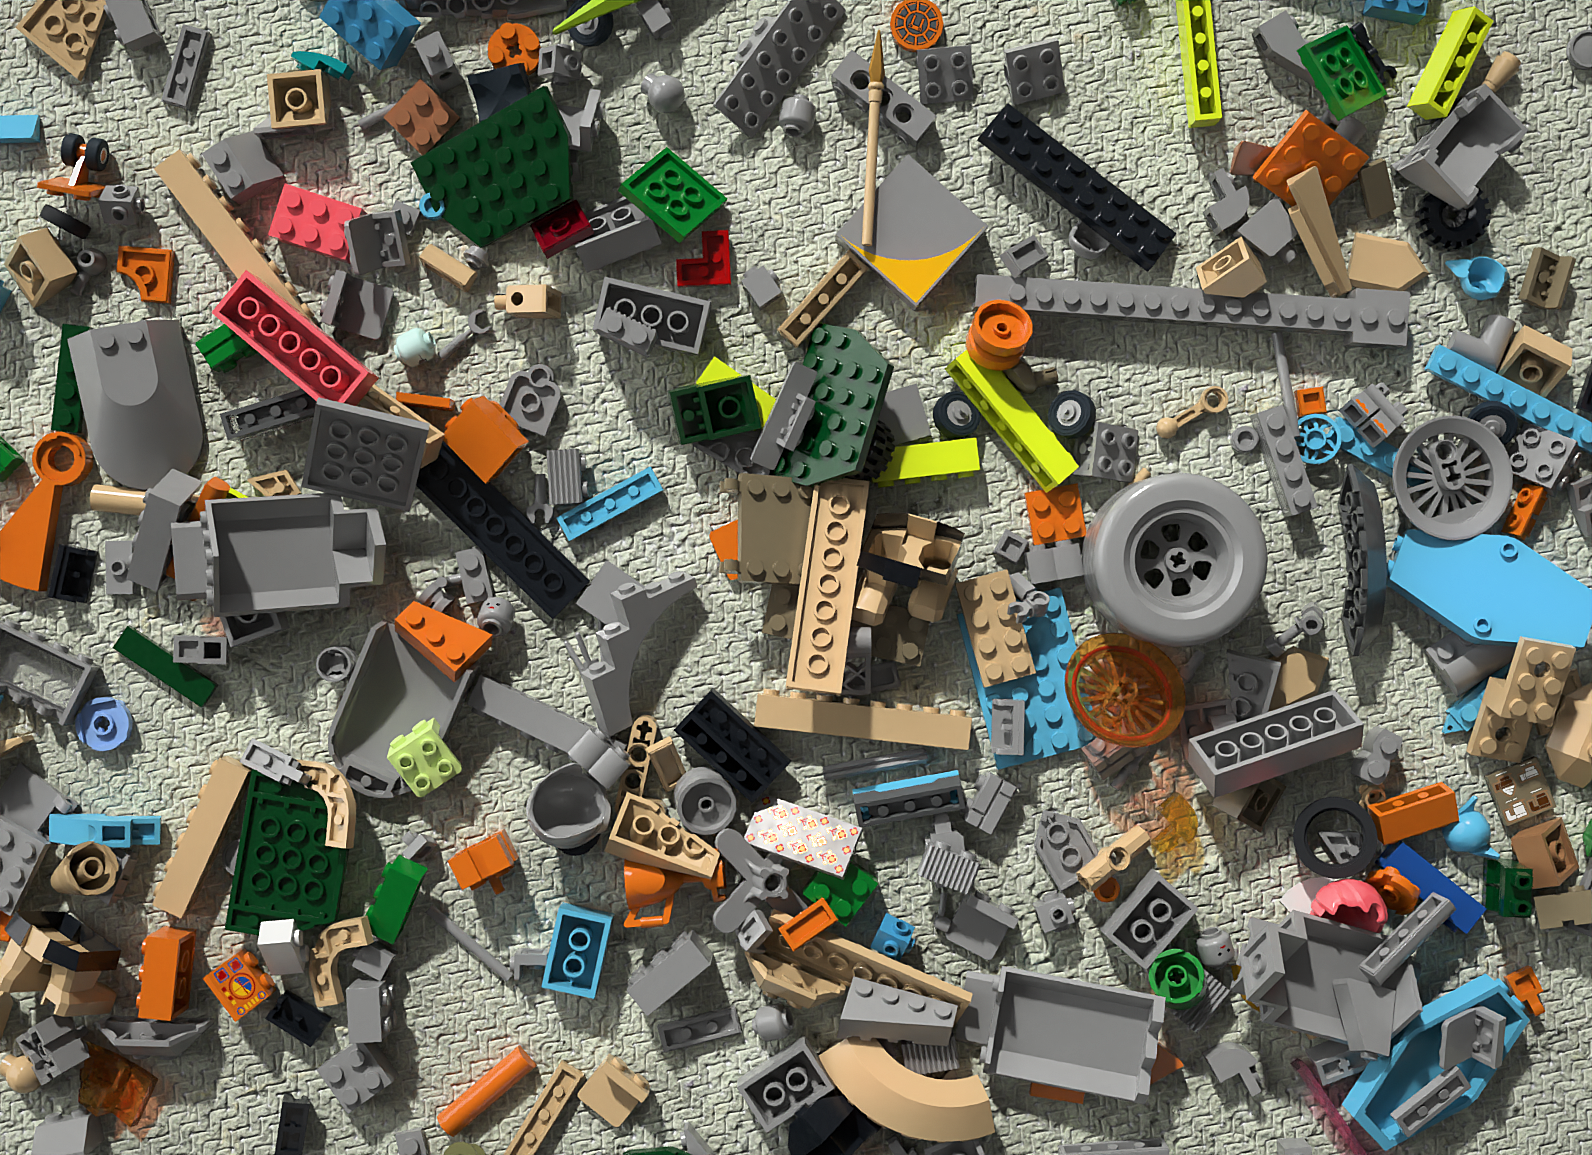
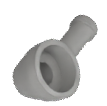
M87 248L81 251L77 257L81 271L72 288L70 287L68 291L80 297L83 295L82 292L90 276L101 274L107 267L105 254L95 248ZM91 255V261L86 264V257Z

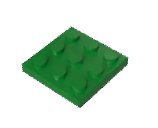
M1347 25L1307 43L1297 50L1303 66L1309 71L1316 88L1322 93L1330 112L1336 117L1337 121L1387 95L1386 90Z
M668 147L621 183L618 192L678 243L683 242L722 208L728 199Z

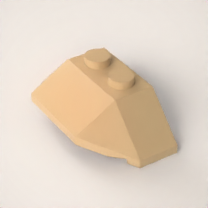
M1592 682L1564 696L1544 745L1556 778L1584 788L1592 780Z
M766 951L763 954L744 952L757 985L763 990L762 993L773 999H777L778 996L788 1000L787 1004L794 1008L802 1009V1007L810 1009L844 995L846 991V985Z

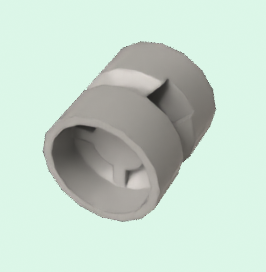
M342 645L326 648L317 657V672L323 679L330 682L350 679L359 656L355 650L348 646Z

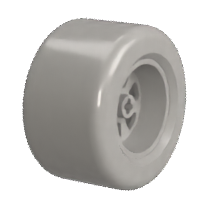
M1163 474L1137 481L1122 488L1112 495L1097 511L1088 527L1083 542V578L1095 607L1110 624L1121 632L1135 639L1171 647L1196 646L1216 640L1239 625L1253 609L1259 599L1266 579L1268 565L1267 545L1263 530L1254 512L1232 489L1212 478L1198 474ZM1178 524L1180 530L1177 541L1167 542L1161 533L1162 526ZM1195 531L1200 533L1206 544L1204 549L1197 552L1192 551L1187 544ZM1145 540H1150L1158 546L1159 551L1155 559H1143L1140 556ZM1177 555V558L1181 560L1180 564L1174 565V562L1170 560V557ZM1196 561L1209 562L1204 580H1200L1192 572ZM1157 568L1163 574V580L1157 588L1153 589L1145 580L1144 574L1149 570ZM1178 578H1184L1190 588L1189 594L1173 596L1171 593L1173 581Z

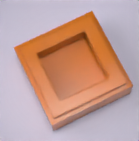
M1323 386L1294 391L1298 417L1327 413Z

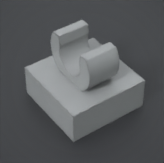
M408 831L402 837L404 843L408 845L402 854L411 861L421 863L438 843L432 836L419 835L416 832L413 834L411 831Z

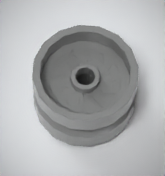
M697 767L686 772L677 781L674 789V804L682 824L691 832L701 835L715 834L725 829L733 820L736 812V798L728 780L716 769Z

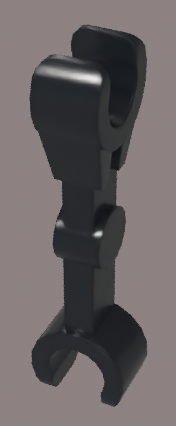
M1358 22L1349 28L1359 46H1362L1366 57L1372 61L1378 70L1376 75L1381 84L1386 85L1388 83L1383 76L1384 72H1388L1392 79L1396 78V69L1392 66H1385L1378 56L1377 49L1370 44V39L1364 25Z

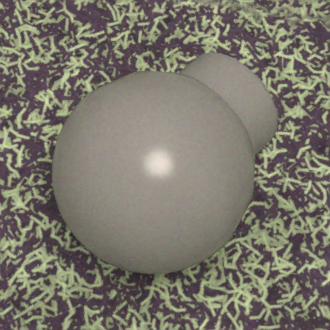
M650 73L641 84V92L648 96L650 104L661 113H672L678 110L684 102L685 90L682 83L676 77L669 75L657 77Z

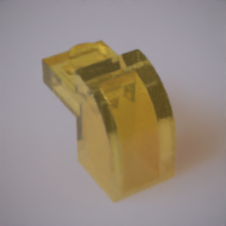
M1174 791L1155 808L1169 824L1150 841L1151 845L1161 854L1165 851L1166 853L1172 851L1179 842L1177 840L1180 837L1183 841L1190 844L1198 829V819L1194 809L1181 794Z

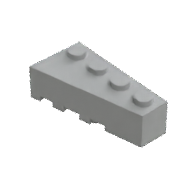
M172 468L153 489L149 488L143 498V503L146 506L137 521L140 529L132 541V546L135 547L134 552L126 563V567L129 568L126 579L156 592L168 580L169 576L166 575V570L173 557L171 523L186 521L196 503L191 500V497L201 489L203 481Z
M853 976L840 1018L837 1038L847 1039V1036L860 1037V1040L871 1041V1038H885L887 1042L898 1043V1040H911L913 1044L948 1046L958 1005Z

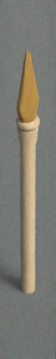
M880 30L877 31L869 66L870 83L868 84L870 104L861 244L863 246H872L880 104L882 103V90L884 89L882 82L885 76Z

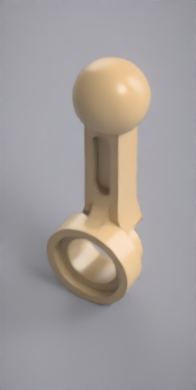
M1211 386L1205 389L1195 405L1174 418L1165 417L1160 419L1156 425L1157 434L1164 439L1172 438L1176 435L1180 426L1198 415L1206 412L1215 414L1223 411L1228 405L1227 392L1219 386ZM1209 393L1215 394L1219 399V404L1216 408L1209 406L1207 403Z

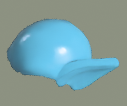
M1475 257L1470 260H1448L1445 262V265L1460 279L1464 293L1476 300L1495 298L1510 278L1508 270L1501 263L1489 257Z
M1472 796L1458 810L1459 821L1450 823L1442 828L1445 842L1455 852H1469L1474 855L1498 860L1500 854L1487 844L1491 839L1490 825L1483 814L1474 810L1478 798L1477 796Z

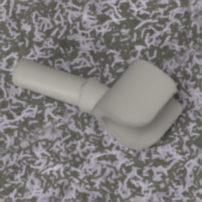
M947 893L940 894L939 910L933 922L934 927L943 932H947L951 924V919L944 916Z

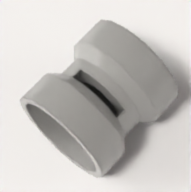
M434 581L422 592L417 601L444 614L454 603L455 598L450 593H444L442 588L438 587L436 581Z

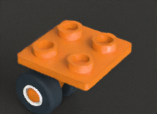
M68 133L63 138L61 144V159L66 166L75 167L71 179L56 177L37 182V188L46 189V193L49 195L63 196L64 193L73 194V198L77 200L89 201L91 197L99 198L106 185L88 182L89 169L100 172L106 168L109 160L108 143L104 139L91 138L85 144L84 138L81 135Z

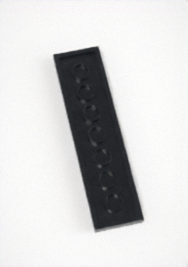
M1009 103L1003 107L977 140L1147 272L1154 266L1177 234Z
M444 441L442 442L438 458L419 470L416 486L552 619H555L591 582L491 482L485 484Z

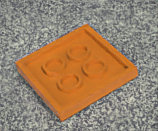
M1305 110L1252 177L1293 207L1297 203L1288 187L1287 179L1316 166L1328 206H1330L1369 159V156L1309 111Z

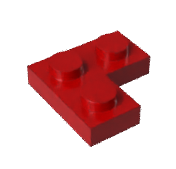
M702 231L703 258L676 259L678 288L731 285L729 231Z

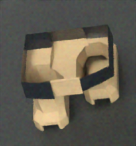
M877 514L857 562V566L865 570L855 589L852 620L872 626L883 623L898 584L913 587L907 608L911 616L930 622L942 620L957 580L958 569L955 566L965 533L947 524L912 514Z
M16 911L4 929L11 937L3 959H0V991L6 993L45 991L40 1004L46 1005L47 1002H53L55 1004L54 1014L62 1017L110 1014L117 994L109 986L97 980L101 971L117 969L121 950L67 912Z

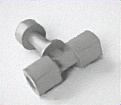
M1315 602L1306 604L1301 611L1302 618L1300 619L1296 616L1294 618L1296 624L1277 637L1272 634L1264 640L1265 645L1275 657L1283 654L1286 651L1284 645L1302 632L1306 635H1314L1321 630L1323 626V611Z

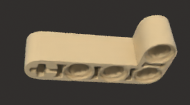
M651 715L640 716L632 726L627 753L630 755L628 760L631 762V765L621 776L615 803L617 815L621 809V802L624 800L627 792L654 802L664 814H667L666 804L662 800L644 796L651 764L648 753L646 759L642 761L636 760L633 756L634 748L642 747L645 749L655 744L658 722ZM648 721V726L652 730L647 732L645 741H635V737L637 739L642 737L643 729L639 728V725ZM628 774H638L641 784L636 787L629 785L627 782Z

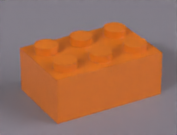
M164 926L144 939L142 944V954L145 955L144 965L141 966L139 971V981L142 982L141 992L136 999V1008L139 1009L138 1018L172 1021L189 1008L197 929Z

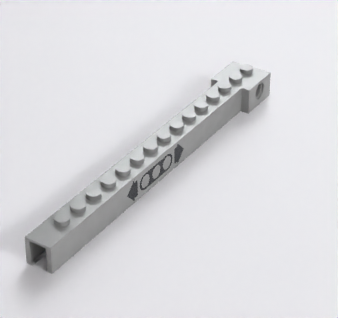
M977 274L974 279L976 299L972 305V311H977L981 305L988 301L1005 300L1020 306L1028 315L1343 335V346L1397 350L1407 346L1410 292L1356 288L1348 292L1346 298L1256 292L1242 298L1205 294L1202 289L1029 277L1014 278L1013 276Z

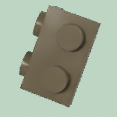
M1542 247L1533 248L1518 299L1538 309H1561L1576 258L1572 256H1559Z

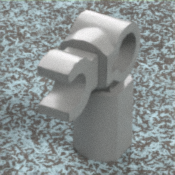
M1019 572L1010 575L1014 595L1021 602L1010 603L1007 614L1018 613L1016 618L1017 624L1024 623L1027 617H1043L1046 615L1050 597L1044 592L1037 591Z

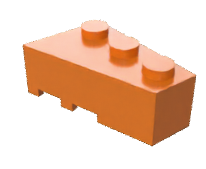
M415 601L394 619L395 632L454 683L492 646L493 634Z

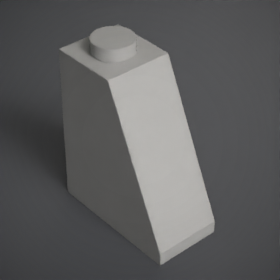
M1351 978L1333 979V989L1349 1050L1360 1053V1058L1370 1061H1377L1378 1057L1389 1056L1396 990Z

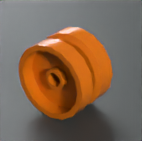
M993 300L981 305L974 315L972 325L966 336V348L969 356L977 364L990 370H1007L1017 365L1032 335L1033 324L1029 315L1020 306L1010 301Z

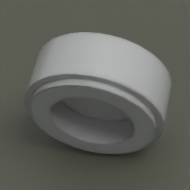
M1250 426L1238 427L1230 436L1232 448L1239 453H1247L1254 450L1259 442L1258 433Z

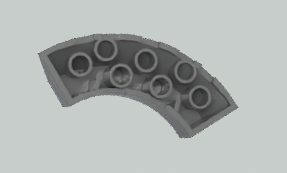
M1347 464L1337 503L1343 533L1347 532L1345 554L1349 587L1345 588L1341 620L1352 655L1359 656L1380 633L1386 598L1387 556L1383 516L1375 484L1353 464Z

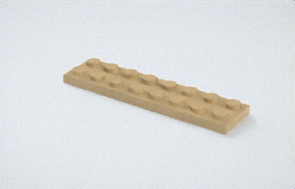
M843 478L837 481L830 480L821 483V486H814L786 680L787 689L841 696L858 574L857 562L861 551L870 481Z
M773 909L767 920L773 932L763 942L766 952L850 987L854 976L958 1005L953 1028L971 1002L973 993L825 930L793 952L778 930L779 927L793 917L785 912Z

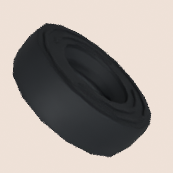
M45 204L40 212V217L81 239L85 240L91 231V227L51 205Z

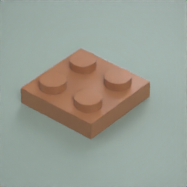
M421 78L383 117L421 155L429 152L461 119Z

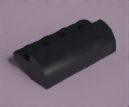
M714 688L705 695L674 729L682 739L751 803L770 786L773 780L792 761Z

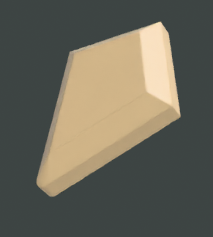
M288 470L248 479V482L265 496L299 495L302 493Z

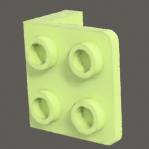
M435 718L428 722L423 720L416 724L412 729L413 732L407 736L400 735L390 743L387 759L418 797H424L462 770L461 763L439 736L440 724Z

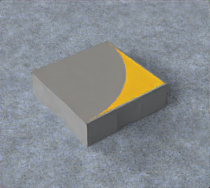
M907 154L875 190L872 246L861 245L864 203L836 233L835 241L846 251L851 250L869 269L882 279L895 295L915 311L940 283L945 274L956 262L961 260L986 232L988 225Z

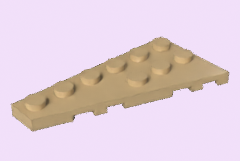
M37 0L15 28L82 82L107 17L104 10L106 1Z

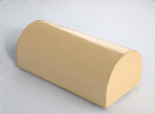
M429 244L419 256L425 268L464 292H468L476 280V271L433 244Z

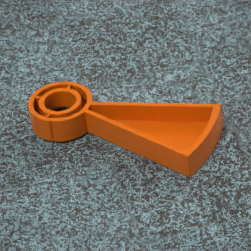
M53 432L42 437L35 445L32 462L36 473L42 480L0 531L1 580L25 589L47 591L63 486H73L81 483L87 478L93 468L92 449L88 446L89 444L85 439L80 436L66 432ZM68 447L74 454V463L69 470L61 472L55 466L54 457L59 449Z

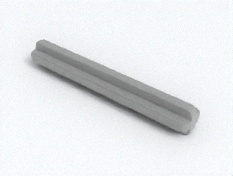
M925 748L827 765L823 767L824 779L828 781L926 763L928 761L927 751Z

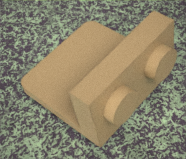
M609 1053L579 1090L578 1098L614 1127H619L635 1106L646 1099L651 1085L641 1074H635L630 1070L622 1059L617 1056L614 1057Z

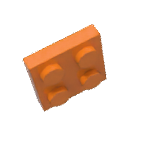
M1078 483L1054 487L1047 493L1044 490L1024 493L1033 546L1084 537L1086 535Z

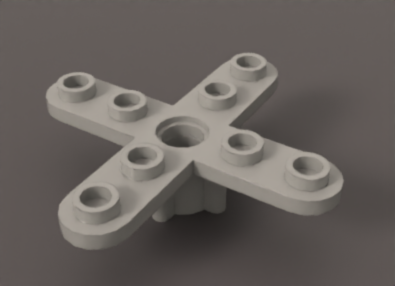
M727 828L718 833L715 839L716 849L744 880L715 911L713 924L716 929L723 933L733 932L762 900L772 909L785 912L792 917L808 908L787 885L786 876L796 864L795 862L769 853L762 858L744 837L734 829ZM769 876H771V881L769 885L766 886V880Z

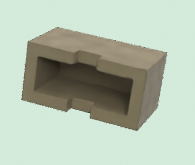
M1584 885L1567 887L1568 893L1557 894L1556 889L1539 891V896L1534 897L1540 930L1563 927V921L1574 920L1575 925L1592 923L1591 890H1585Z

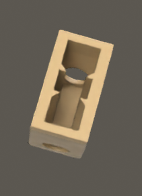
M547 284L507 286L506 294L495 295L494 305L496 310H506L508 314L517 318L561 319L562 292Z

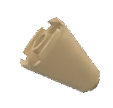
M95 841L80 843L68 852L52 873L51 885L55 891L61 894L100 895L110 889L116 881V872L119 869L116 855L104 844L101 845L95 843Z

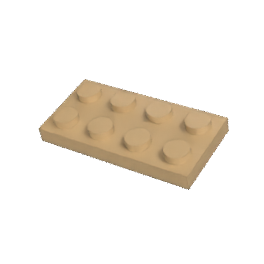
M1008 569L955 583L983 687L1035 674L1036 671L1023 624L1016 623L1018 613L1007 614L1009 604L1016 602Z

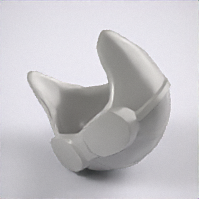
M577 763L566 764L545 776L533 788L526 805L527 820L535 835L544 843L556 848L569 849L581 846L589 842L597 834L605 832L610 821L611 805L608 802L605 787L590 773H582L583 770Z

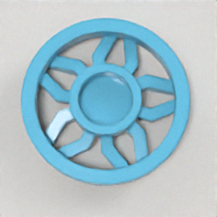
M1310 414L1299 419L1298 425L1300 426L1304 422V430L1306 431V434L1300 433V437H1304L1305 442H1296L1297 446H1307L1304 450V457L1300 454L1302 461L1309 464H1322L1331 460L1339 451L1342 442L1341 431L1336 422L1323 414ZM1309 419L1314 425V428L1310 430L1308 429ZM1314 419H1323L1329 423L1322 425L1319 429L1318 423ZM1333 426L1332 430L1328 434H1325L1323 430L1325 428ZM1335 431L1337 433L1336 446L1331 440L1327 439L1331 437ZM1325 444H1329L1333 451L1324 449ZM1310 449L1315 450L1311 459H1309ZM1319 449L1322 453L1329 454L1325 458L1315 460L1319 454Z

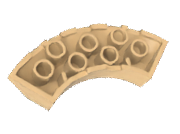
M851 1036L818 1056L820 1063L835 1088L837 1087L848 1099L847 1101L852 1106L855 1105L874 1123L899 1132L902 1136L916 1140L923 1139L945 1143L971 1141L995 1133L990 1100L978 1074L957 1080L934 1079L917 1074L893 1059L876 1038H871V1041L860 1040V1037Z

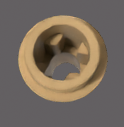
M1503 51L1501 55L1496 56L1481 85L1486 84L1495 94L1497 90L1519 72L1518 67L1521 65V61L1513 54Z

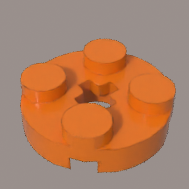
M504 23L492 34L489 40L488 58L495 69L524 63L526 73L529 76L538 68L541 44L534 31L529 27L518 23ZM519 45V50L522 52L521 55H515L514 58L510 57L509 48Z
M1390 866L1385 867L1384 870L1379 869L1369 872L1364 880L1381 895L1387 909L1397 910L1396 915L1411 913L1421 893L1420 889L1402 876L1399 870Z

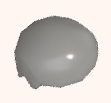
M1081 220L1075 224L1068 237L1072 250L1078 256L1085 259L1100 257L1111 244Z

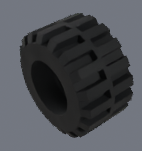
M880 420L877 422L862 473L852 476L847 475L844 478L871 482L872 478L877 479L880 477L881 471L885 472L888 467L886 465L893 459L891 453L895 451V445L892 442L895 439L894 435L891 434V429Z

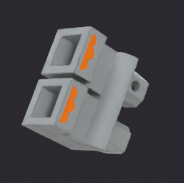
M1383 382L1377 385L1372 383L1339 410L1354 428L1369 416L1371 417L1357 431L1372 448L1376 447L1405 421L1404 416L1408 412V409L1402 402L1397 401L1394 405L1389 402L1386 397L1390 394V389Z

